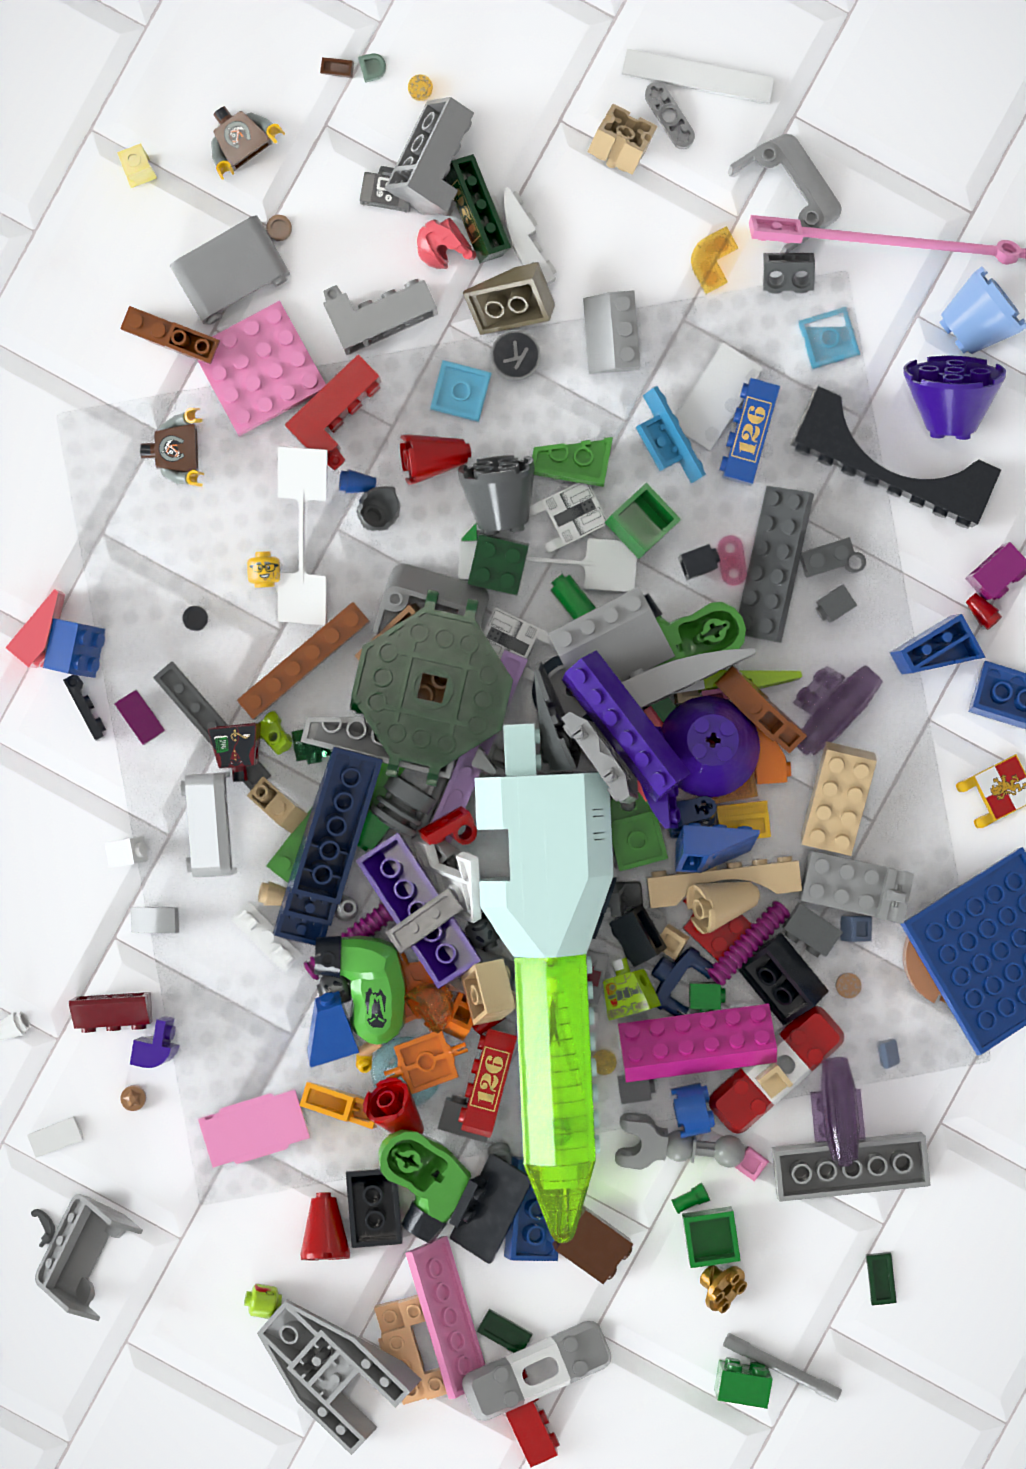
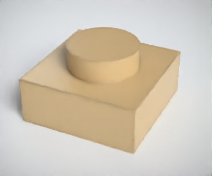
M668 924L661 934L667 946L662 952L676 960L690 937Z

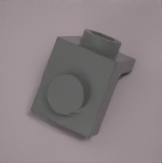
M616 882L608 908L611 909V917H621L627 907H637L643 904L640 882Z

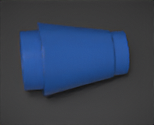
M347 469V471L341 470L339 491H344L345 494L368 492L376 487L377 479L376 477L351 469Z

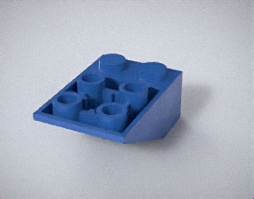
M699 823L683 825L675 843V871L702 873L748 853L755 844L760 830H753L749 826L727 828L726 825L721 824L713 825L712 827L702 826Z

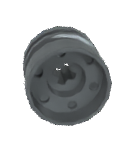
M399 775L397 778L390 776L384 788L392 795L390 798L378 794L376 799L383 803L384 807L382 808L372 803L369 809L375 813L381 822L393 830L414 837L417 831L408 825L409 822L421 826L422 822L415 816V813L419 811L428 815L437 800Z

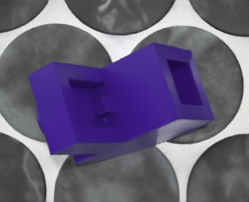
M164 1016L156 1019L153 1039L142 1036L133 1040L129 1065L154 1068L174 1058L180 1046L179 1044L171 1043L176 1032V1027L173 1025L174 1018Z

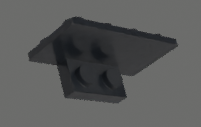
M490 1154L480 1175L469 1180L449 1221L450 1224L455 1226L449 1237L450 1240L484 1262L491 1264L533 1182V1178L496 1154Z

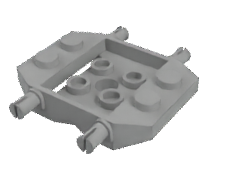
M572 712L563 716L564 730L571 739L574 738L585 752L601 775V778L609 786L607 790L616 802L619 801L626 804H632L638 799L637 778L595 723Z

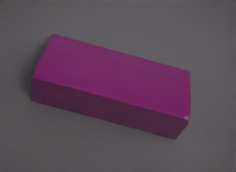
M137 689L114 703L142 745H146L166 731Z

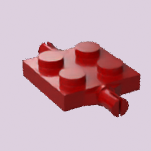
M684 898L683 902L687 905V900ZM740 915L713 932L702 934L696 929L690 917L682 929L719 962L718 958L724 957L725 951H730L729 947L731 945L734 946L736 940H740L741 934H746V929H751L750 925L752 923L743 915Z

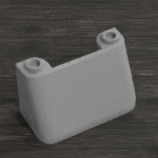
M258 215L242 221L176 259L169 265L203 324L208 322L209 325L222 318L221 313L224 312V308L266 284H274L277 287L288 280L287 276L290 275L287 266Z

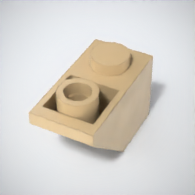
M262 777L247 794V797L270 818L290 833H293L308 815L265 777Z

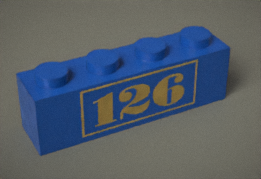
M750 378L748 384L743 383L740 398H744L741 408H736L733 422L737 423L735 432L729 433L726 446L730 447L728 457L723 456L719 471H723L722 478L749 486L753 484L779 393V385Z

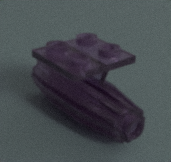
M826 666L818 670L813 676L814 680L797 693L796 699L792 703L811 715L802 728L806 732L807 737L797 746L806 756L810 753L813 756L824 749L826 741L833 742L868 706L883 683L882 679L868 666H862L847 679H845L846 677L843 674Z
M846 1057L828 1058L822 1060L820 1091L810 1092L815 1143L827 1142L833 1162L838 1163L839 1167L852 1166L853 1161L858 1160L859 1140L866 1139L861 1089H856L850 1065Z

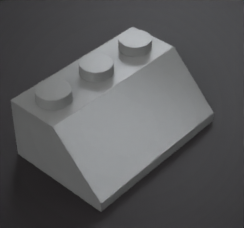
M635 290L608 292L583 298L589 374L640 370Z

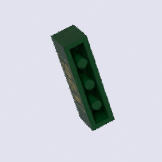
M474 154L452 160L450 171L445 179L449 185L458 190L453 199L457 203V209L473 249L476 252L479 264L502 257L511 248V245Z

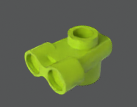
M271 711L260 721V739H263L277 755H280L291 748L292 738L282 728V720L275 711Z

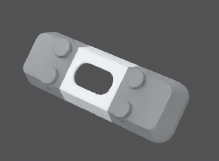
M584 1321L511 1355L470 1371L464 1376L462 1387L473 1415L479 1420L487 1421L605 1369L611 1362V1352L600 1326L594 1321ZM547 1357L556 1360L558 1372L555 1376L532 1386L525 1383L522 1376L525 1367Z

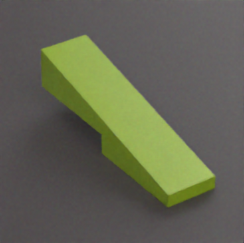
M720 670L718 673L704 679L705 689L698 690V693L719 689L715 682L727 670ZM739 670L759 689L798 681L803 677L801 671Z

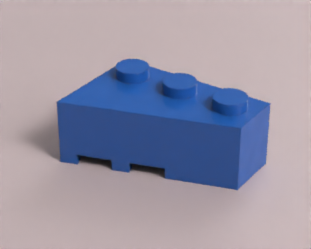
M963 614L948 616L889 652L901 674L916 673L986 658Z

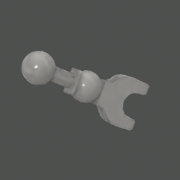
M624 1113L620 1117L622 1130L637 1135L640 1138L639 1143L634 1147H622L617 1150L615 1162L624 1168L642 1170L649 1167L654 1161H665L666 1156L676 1162L686 1161L690 1158V1163H694L695 1155L714 1157L721 1166L731 1168L739 1165L745 1156L743 1142L733 1135L722 1136L716 1142L697 1140L696 1136L681 1139L680 1131L683 1130H674L668 1134V1128L659 1127L647 1114Z

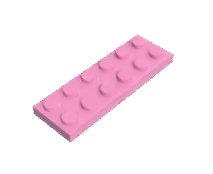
M441 1236L436 1238L433 1243L423 1244L405 1254L448 1398L456 1399L465 1394L462 1387L464 1376L470 1371L484 1366L485 1361L448 1237Z

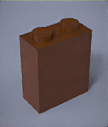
M581 1204L552 1243L554 1249L559 1254L603 1285L607 1280H611L617 1272V1266L622 1259L626 1260L629 1257L634 1245L628 1236L583 1204Z

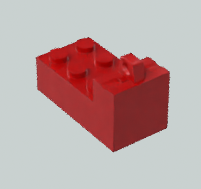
M358 354L285 424L286 428L305 448L328 450V466L336 471L346 460L339 451L341 449L339 444L328 433L330 431L335 433L344 424L343 419L349 413L353 416L363 406L361 401L367 396L372 398L381 389L380 383L382 381L380 376Z

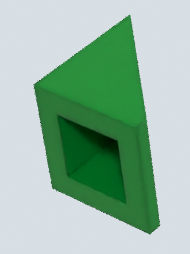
M477 523L461 538L462 542L478 540Z

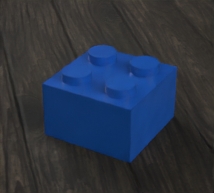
M53 618L43 668L72 675L96 678V673L100 667L99 659L105 642L104 635L106 629Z

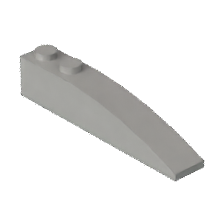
M754 648L698 654L668 662L645 672L643 668H640L630 673V679L622 682V684L641 709H644L669 697L675 691L684 690L695 684L696 681L706 679L722 669H727L755 655L756 652Z
M365 717L306 718L301 742L330 750L335 746L383 759L382 763H389V755ZM400 760L399 766L428 774L430 768L429 766ZM456 760L441 768L439 777L451 780Z

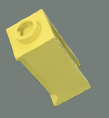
M141 143L117 152L130 188L157 179L155 172L148 162L150 160Z

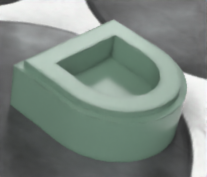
M370 53L358 57L365 83L378 80L384 76L386 63L381 55Z

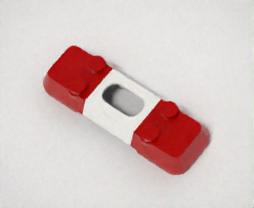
M820 1006L813 1007L795 1018L775 1037L777 1058L787 1055L795 1063L794 1070L787 1076L793 1086L790 1088L787 1086L771 1099L755 1077L772 1063L741 1067L709 1096L710 1100L708 1103L710 1109L732 1133L740 1134L747 1131L843 1044L844 1032Z

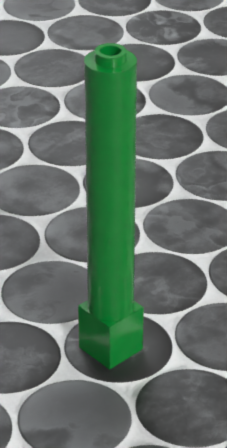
M561 574L551 582L553 588L550 591L573 620L596 609L595 605L570 574L567 577ZM669 697L651 705L663 723L676 708V705Z

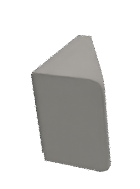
M479 745L472 761V766L492 775L495 774L496 766Z

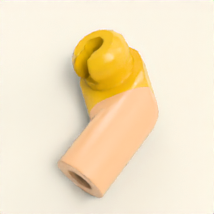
M366 1042L358 1048L359 1053L356 1054V1067L361 1073H367L371 1070L372 1054L381 1048L383 1044L376 1045Z

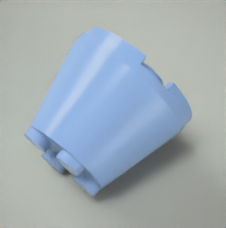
M983 266L970 276L941 313L943 319L939 323L948 334L950 332L954 333L958 339L955 341V344L963 354L967 351L971 354L976 353L1026 329L1025 319L1023 318L1019 321L1017 318L1020 314L1018 309L993 278L988 280L985 277L988 272Z

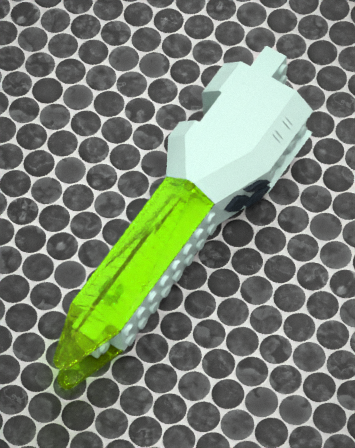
M534 724L503 725L505 776L475 777L477 830L508 829L510 876L480 879V906L514 957L523 1164L551 1236L558 1243H567L575 1235L595 1166L596 1154H600L599 1134L595 1135L594 1128H599L598 1109H593V1102H598L597 1085L592 1084V1077L597 1076L595 1058H591V1051H596L595 1035L590 1033V1025H594V1009L589 1007L588 999H593V984L587 980V974L592 973L591 956H586L591 939H596L617 880V877H613L610 793L607 790L609 786L601 778L598 771L537 774L536 770H541V754H536L535 744H540V729H534Z

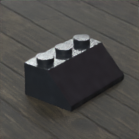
M781 932L765 942L763 946L758 948L757 952H753V956L751 958L748 957L746 963H742L741 969L737 968L764 1003L769 1004L770 1010L783 1026L815 1007L829 992Z

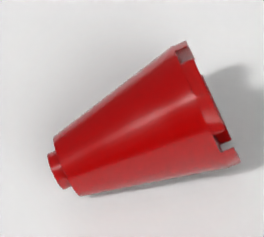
M405 434L400 437L404 440V443H400L401 465L403 471H408L409 478H405L408 485L417 484L465 465L468 462V458H471L470 444L465 443L464 439Z
M387 1078L375 1084L377 1088L372 1093L368 1091L363 1102V1111L370 1121L390 1133L403 1129L423 1134L424 1125L408 1085L402 1082L401 1079Z
M331 1192L316 1193V1197L311 1198L300 1252L301 1260L349 1259L351 1252L337 1197H331Z

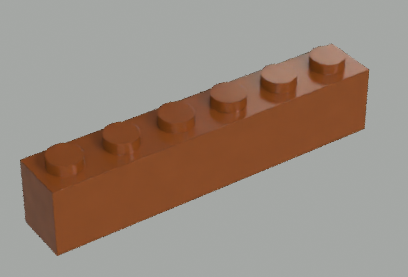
M352 602L237 699L238 703L253 720H256L367 626L370 620Z

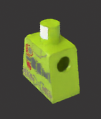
M627 958L612 961L616 976L603 981L609 1021L661 1006L649 977L643 968L631 972Z

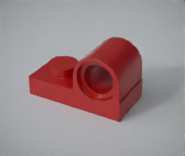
M462 806L418 830L421 838L429 845L441 843L448 835L462 845L472 843L477 837V828L472 815ZM465 825V831L458 835V830Z

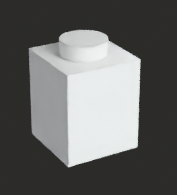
M144 836L105 843L109 868L148 861Z

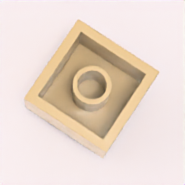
M504 959L474 964L461 976L473 1026L502 1020L516 1008V993L514 990H511L509 982L511 974L509 967L505 966Z

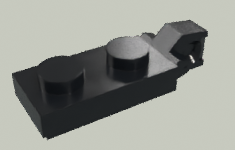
M71 675L63 679L94 740L98 742L104 739L105 736L102 732L106 731V728L100 717L94 718L91 710L95 707L89 696L83 697L82 695L83 681L78 675Z

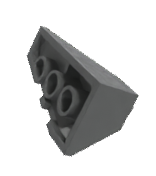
M541 661L536 664L534 669L541 758L545 764H549L551 771H573L578 767L582 750L574 738L571 739L563 728L565 723L562 717L565 716V713Z

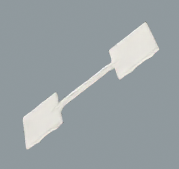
M278 447V497L293 498L299 502V571L296 573L280 572V580L278 582V622L324 626L327 624V575L309 574L305 570V503L308 500L327 501L328 450Z
M462 529V531H461V538H462L470 529ZM477 530V535L479 536L480 532L484 533V530ZM499 531L500 533L494 535L512 540V532ZM588 538L586 557L581 561L536 557L526 558V561L582 566L585 570L584 589L629 592L635 589L637 557L622 541ZM461 541L458 579L469 580L477 541Z

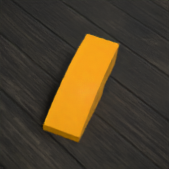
M307 1081L299 1106L345 1122L350 1121L370 1129L377 1128V1124L370 1121L363 1111L365 1097Z

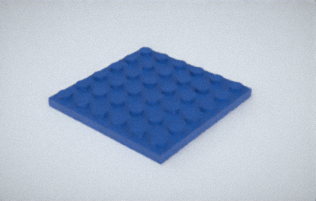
M1020 847L909 917L901 924L977 1056L984 1054L1026 1026V852L1023 847Z

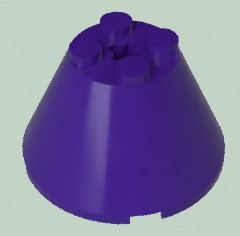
M941 355L927 357V362L917 363V359L909 361L903 367V375L924 425L930 431V437L940 439L945 436H955L959 440H968L971 438V434L977 431L1006 378V369L998 363L996 367L987 365V360L982 358Z
M700 696L687 700L668 715L661 727L665 740L691 773L678 784V788L686 793L698 797L708 796L713 798L724 796L741 787L755 770L760 753V741L756 726L728 699L716 696ZM709 739L714 741V748L710 747V743L706 742L705 740Z

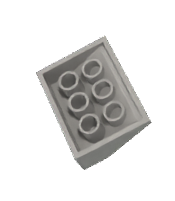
M640 587L548 633L566 670L571 668L582 657L597 650L618 679H620L621 683L630 679L629 674L640 668H643L645 672L675 657Z

